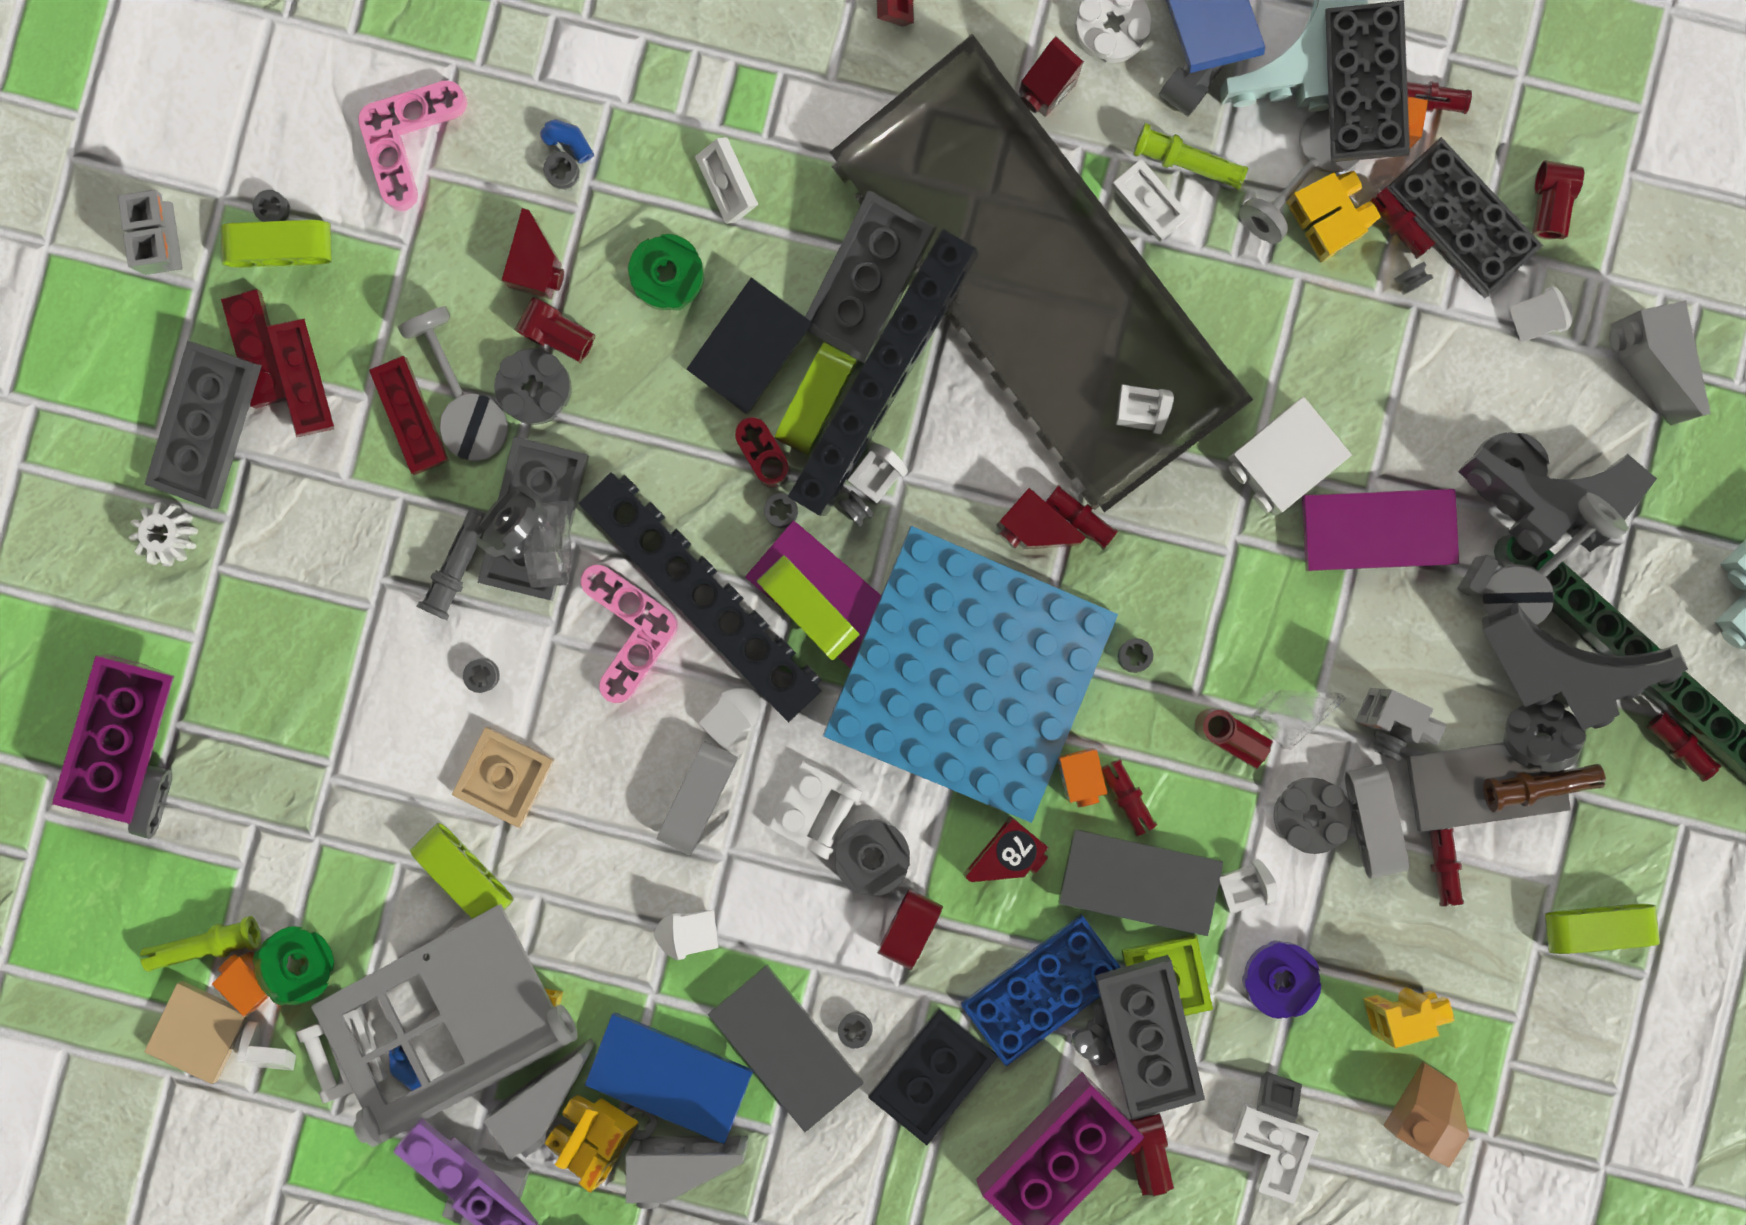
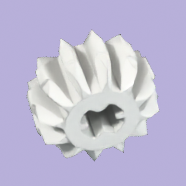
M156 502L153 510L145 507L140 509L143 521L135 519L131 521V524L138 528V533H133L128 538L130 541L140 542L134 552L139 556L146 555V561L149 564L156 565L161 562L163 566H172L174 559L178 561H185L187 559L184 548L195 549L197 547L194 542L189 541V536L196 535L199 531L197 528L187 527L193 517L188 513L181 514V507L179 505L171 504L167 508L165 503ZM163 528L168 530V533L163 534L160 532ZM160 536H167L165 541L160 540Z

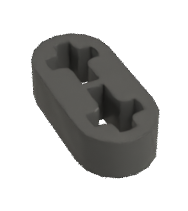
M154 765L148 766L132 822L128 824L129 834L151 839L159 828L171 787V770Z

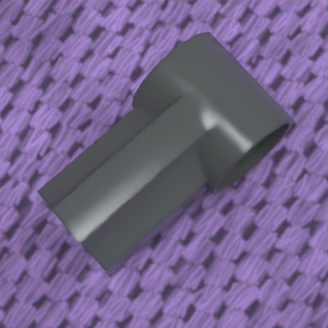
M1186 62L1182 68L1179 66L1159 92V95L1189 117L1209 91V85L1225 65L1190 73Z

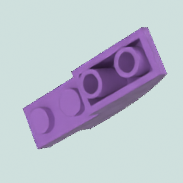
M420 1118L395 1147L393 1153L453 1200L452 1208L473 1225H538L537 1220L519 1198L483 1161L454 1136L450 1140L447 1139L423 1118Z

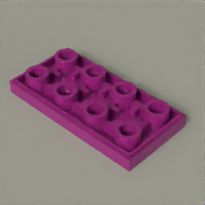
M1455 489L1302 496L1306 571L1459 564Z
M793 520L748 572L745 578L780 607L759 585L757 580L785 555L860 634L837 656L851 668L881 594Z

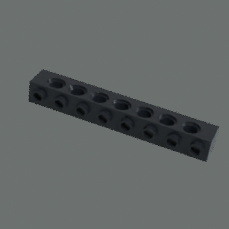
M942 229L788 495L790 499L819 516H827L976 261L979 252L974 246Z
M610 472L578 504L788 723L791 722L822 692L818 687L822 679L807 664L801 669L794 662L792 657L796 652L781 637L776 642L765 631L770 625L757 611L753 610L750 614L747 613L739 604L744 598L729 582L723 587L713 577L718 571L703 555L697 560L687 550L692 544L677 528L671 533L661 523L666 517L651 501L645 506L635 496L640 490L625 474L618 478ZM625 504L633 505L635 508L634 519L630 523L621 524L617 519L618 509ZM650 531H658L662 538L660 547L654 551H647L643 546V538ZM676 558H684L688 564L687 573L681 578H672L668 570L670 562ZM701 585H710L714 591L712 602L706 606L698 605L694 598L696 589ZM727 612H735L740 618V626L733 633L724 632L720 626L721 617ZM753 639H761L767 647L765 656L758 661L750 659L746 653V646ZM778 666H786L793 673V680L786 688L777 687L772 681V673Z

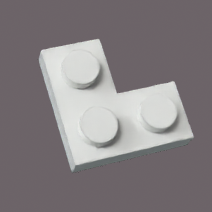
M1244 1103L1232 1140L1237 1144L1267 1154L1255 1188L1260 1193L1295 1204L1319 1131L1316 1128L1296 1121L1291 1123L1257 1111V1107Z

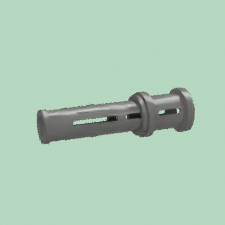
M469 507L465 520L440 570L432 573L430 578L433 581L424 600L419 601L416 606L446 621L450 616L447 611L456 593L461 592L463 589L461 579L478 546L476 538L479 537L481 539L484 533L479 526L486 514L472 507Z

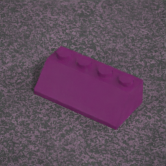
M109 654L95 655L52 801L53 805L128 824L132 822L174 675L149 665Z
M1081 1072L976 1178V1182L982 1196L1012 1225H1059L1145 1137L1112 1100L1090 1078Z

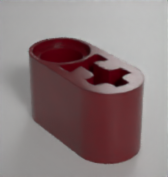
M755 417L742 420L736 427L735 439L756 476L767 487L775 488L783 485L789 478L790 467L767 425ZM751 428L756 433L763 432L759 435V440L765 451L760 455L751 441L744 443V440L748 438L746 431ZM770 446H773L774 448L772 450H767ZM759 455L755 460L752 459V456ZM771 459L778 460L783 465L782 473L773 479L767 478L762 474L764 463Z
M908 889L881 941L877 953L912 970L942 912L943 905Z

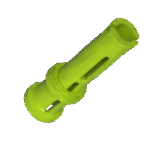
M1144 123L1132 155L1138 157L1142 154L1162 162V166L1165 168H1172L1173 165L1234 187L1237 190L1241 188L1248 171L1247 166L1239 165L1182 143L1183 139L1179 135L1168 136L1151 129L1150 124Z
M253 916L244 917L241 922L227 926L215 924L207 933L142 948L140 956L148 955L149 958L140 959L143 969L146 972H150L154 969L209 955L224 958L232 951L244 948L255 950L261 944L260 928Z

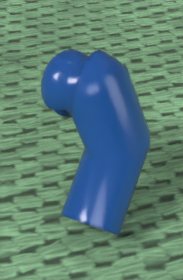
M554 119L546 122L545 127L540 131V137L546 145H557L558 142L568 145L579 164L589 161L595 155L580 128L576 125Z
M402 1045L390 1050V1074L411 1091L421 1087L422 1085Z

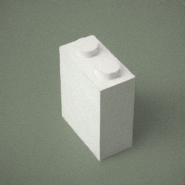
M1302 397L1227 459L1232 464L1229 466V469L1233 476L1242 484L1247 482L1256 493L1253 495V499L1264 512L1268 513L1271 511L1275 516L1284 512L1351 457L1352 454L1306 398Z

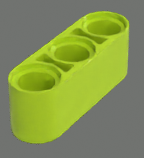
M320 220L222 224V264L229 267L248 268L331 263V224Z
M824 342L788 407L774 438L808 456L849 381L858 360Z
M785 555L757 580L759 585L832 661L860 635Z
M437 823L410 849L413 858L472 919L500 904L505 910L514 901L513 896L505 886L443 824Z
M1628 904L1545 913L1549 953L1573 954L1649 947L1660 944L1656 905Z

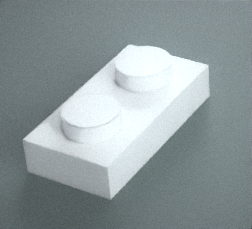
M727 137L717 138L695 156L726 224L737 222L758 206L757 200Z
M1142 159L1115 180L1111 186L1159 242L1165 239L1190 216L1187 210Z

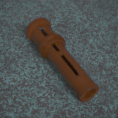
M1600 764L1534 776L1521 772L1517 773L1515 778L1498 781L1495 778L1486 779L1483 784V792L1488 808L1492 812H1500L1506 806L1521 804L1524 807H1528L1537 802V799L1604 788L1606 776Z

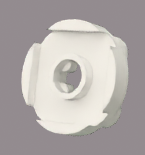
M1084 0L1079 7L1076 19L1075 32L1077 40L1082 49L1092 57L1095 55L1100 59H1106L1105 62L1108 63L1126 61L1140 51L1148 38L1151 24L1150 11L1144 0ZM1108 16H1114L1122 21L1119 25V32H1114L1112 28L1105 29L1103 24L1107 22Z

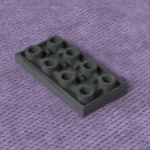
M1404 0L1326 8L1331 162L1409 156Z
M1442 137L1387 186L1407 212L1412 211L1416 215L1414 220L1430 239L1436 243L1435 246L1484 298L1490 296L1543 247L1541 242Z
M1543 736L1547 741H1551V736ZM1504 742L1406 756L1417 831L1420 832L1571 810L1569 794L1537 799V802L1528 807H1524L1521 804L1506 806L1500 812H1492L1488 808L1483 792V784L1486 779L1495 778L1498 781L1515 778V775L1521 772H1526L1531 776L1550 773L1540 771L1541 766L1529 762L1528 766L1517 762L1508 753Z
M1074 829L1058 903L1208 936L1223 861Z
M768 964L708 1013L712 1021L804 1132L808 1131L864 1083L862 1078Z

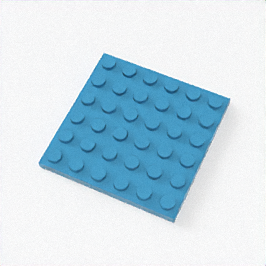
M910 526L822 736L1032 823L1118 614Z

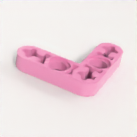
M447 80L372 102L364 106L360 111L358 117L359 126L383 200L394 210L406 211L414 206L418 198L417 186L401 135L461 116L467 107V97L455 82ZM447 92H451L454 97H457L452 100L453 106L447 108L444 103H439L445 100L444 94ZM430 97V99L433 101L435 105L432 106L436 110V113L432 114L431 107L426 101V98ZM415 101L421 103L423 111L419 118L408 120L404 117L403 111L408 103ZM394 108L400 124L396 125V122L390 118L394 116L390 109ZM376 114L386 119L381 122L382 128L376 130L373 125H369L374 122V115ZM386 148H394L398 152L397 161L391 166H382L379 163L380 153ZM396 175L400 185L404 189H408L403 192V199L400 201L395 196H391V194L396 192L394 181L389 176Z
M592 565L581 576L583 591L636 628L602 676L599 684L601 695L607 701L622 703L633 696L674 637L678 629V621L672 611L610 568L603 565ZM604 572L606 574L604 581L613 588H616L618 581L623 584L614 593L611 604L606 601V598L611 595L610 593L601 588L596 589L595 592L591 589L594 584L590 580L592 574L599 576ZM628 592L635 593L640 600L638 610L632 614L624 613L619 606L620 598ZM648 603L654 606V608L648 611L650 614L661 618L664 614L668 617L666 624L670 628L667 633L659 631L656 635L653 632L655 625L646 618L643 619L642 625L636 622L645 613ZM637 644L644 645L649 651V659L642 666H635L629 660V651ZM622 661L627 669L637 672L639 675L635 680L631 675H628L623 682V686L627 689L625 694L616 693L613 696L610 694L612 686L608 682L611 678L618 680L624 673V670L618 669Z

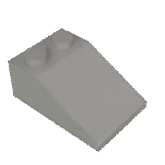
M1686 301L1643 309L1611 324L1610 344L1612 349L1617 352L1619 362L1670 425L1711 414Z
M591 1038L499 1103L483 1121L510 1160L522 1153L524 1158L531 1155L544 1144L543 1140L550 1135L548 1129L556 1119L595 1045Z
M650 1136L645 1140H633L626 1154V1203H636V1207L641 1209L656 1208L660 1203H666L742 1164L749 1143L748 1136H728L725 1144L705 1136Z

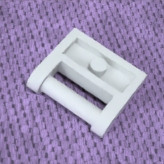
M803 761L768 829L829 860L834 850L831 846L854 801L859 802L863 792ZM833 789L841 795L817 840L809 836L808 833L830 790Z
M361 1006L344 1014L343 1016L363 1056L376 1050L375 1042ZM320 1023L297 1031L298 1040L300 1043L304 1042L322 1089L319 1092L322 1103H327L353 1093L354 1091L331 1047L343 1079L342 1083L336 1084L319 1039L320 1035L325 1034ZM380 1056L367 1063L377 1083L387 1078Z

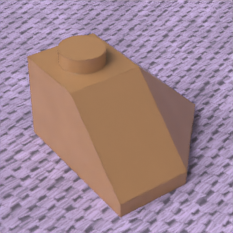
M1422 1061L1383 1126L1395 1137L1425 1156L1450 1168L1469 1137L1456 1082Z

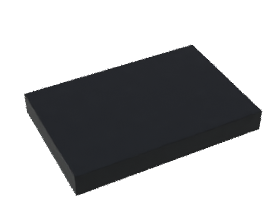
M751 277L686 370L742 412L749 414L813 322Z
M938 1007L871 1090L868 1098L927 1146L998 1058V1055L943 1009Z

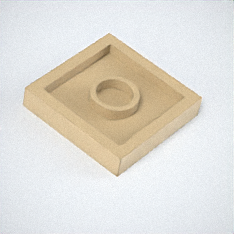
M485 727L452 795L520 828L555 759L490 727Z
M185 981L178 982L144 1052L201 1080L214 1084L218 1081L249 1014L243 1017L231 1003Z

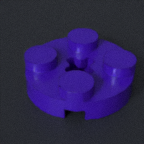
M1278 940L1271 941L1267 945L1258 948L1246 963L1242 983L1246 989L1247 996L1257 1009L1269 1017L1282 1019L1301 1016L1315 1005L1321 993L1318 963L1308 951L1294 943ZM1285 970H1288L1290 972L1288 980L1291 982V985L1288 988L1280 986L1278 989H1275L1274 984L1276 980L1274 975L1277 972L1283 973Z

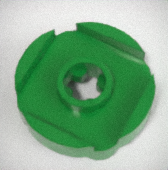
M660 234L661 236L644 240L633 251L628 265L630 282L638 298L649 307L662 311H679L692 302L699 294L704 282V266L695 247L688 240L674 234ZM668 263L673 264V272L676 276L673 279H667L666 282L660 281L661 275L657 272V268L659 266L665 268Z
M286 927L270 935L262 943L260 949L255 952L253 964L255 966L257 982L273 1003L277 1005H300L318 997L326 990L329 984L327 982L330 978V972L334 968V957L326 940L316 932L310 933L307 930H302L301 928L303 927ZM289 956H291L293 961L299 959L302 962V966L298 969L299 975L289 972L287 968Z

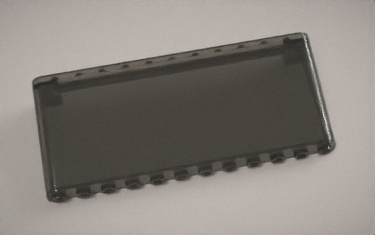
M973 34L829 152L836 160L831 166L844 183L851 180L858 189L854 197L860 205L867 192L872 191L937 227L916 270L920 269L942 229L978 250L979 255L950 303L949 311L945 313V316L957 331H960L962 328L965 329L972 339L967 343L972 352L980 361L987 358L995 369L990 373L992 378L1003 391L1009 387L1017 397V400L1013 402L1015 408L1026 421L1031 417L1040 428L1036 435L1048 450L1055 447L1063 459L1058 462L1060 467L1071 480L1078 477L1086 488L1081 494L1094 510L1100 507L1105 513L1253 401L1236 376L1226 367L1008 83L995 62ZM1122 385L1154 390L1165 389L1173 393L1172 408L1161 434H1155L1153 430L1116 425L1119 393Z

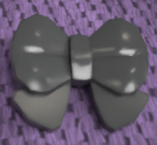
M1101 1002L1093 1007V1019L1087 1023L1086 1028L1076 1030L1072 1034L1071 1040L1075 1050L1084 1058L1091 1060L1096 1066L1107 1065L1115 1058L1111 1048L1105 1042L1109 1037V1032Z

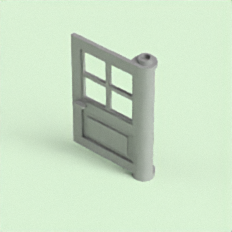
M501 904L311 1006L362 1107L356 1114V1122L353 1125L354 1132L360 1142L367 1143L372 1147L413 1127L420 1118L426 1120L575 1041L578 1037L575 1023L566 1008L562 1005L553 1007ZM420 974L441 1015L406 1033L386 992ZM377 997L398 1038L363 1056L343 1015ZM445 1022L465 1063L430 1081L410 1040ZM402 1045L422 1086L387 1104L367 1063Z

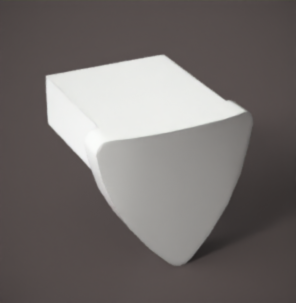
M1553 286L1545 289V293L1509 307L1521 342L1555 330L1559 332L1566 331L1572 323L1573 308L1571 303L1559 289Z
M1122 385L1119 393L1116 425L1153 430V433L1161 434L1172 408L1173 393L1165 389L1154 390Z
M872 443L867 449L869 454L847 481L875 504H878L898 477H904L908 470L902 460L891 449L881 444Z
M736 688L722 692L717 697L718 703L699 722L724 750L745 730L750 731L755 726L760 713V699L757 691Z
M1260 859L1251 861L1252 865L1221 874L1219 887L1227 911L1230 914L1263 903L1267 905L1276 901L1277 883L1269 869Z
M703 910L683 915L680 913L670 914L664 917L656 927L654 939L660 948L675 960L685 959L688 954L718 948L714 910Z
M248 1021L242 1034L237 1062L248 1067L294 1070L296 1055L287 1049L260 1047V1022Z

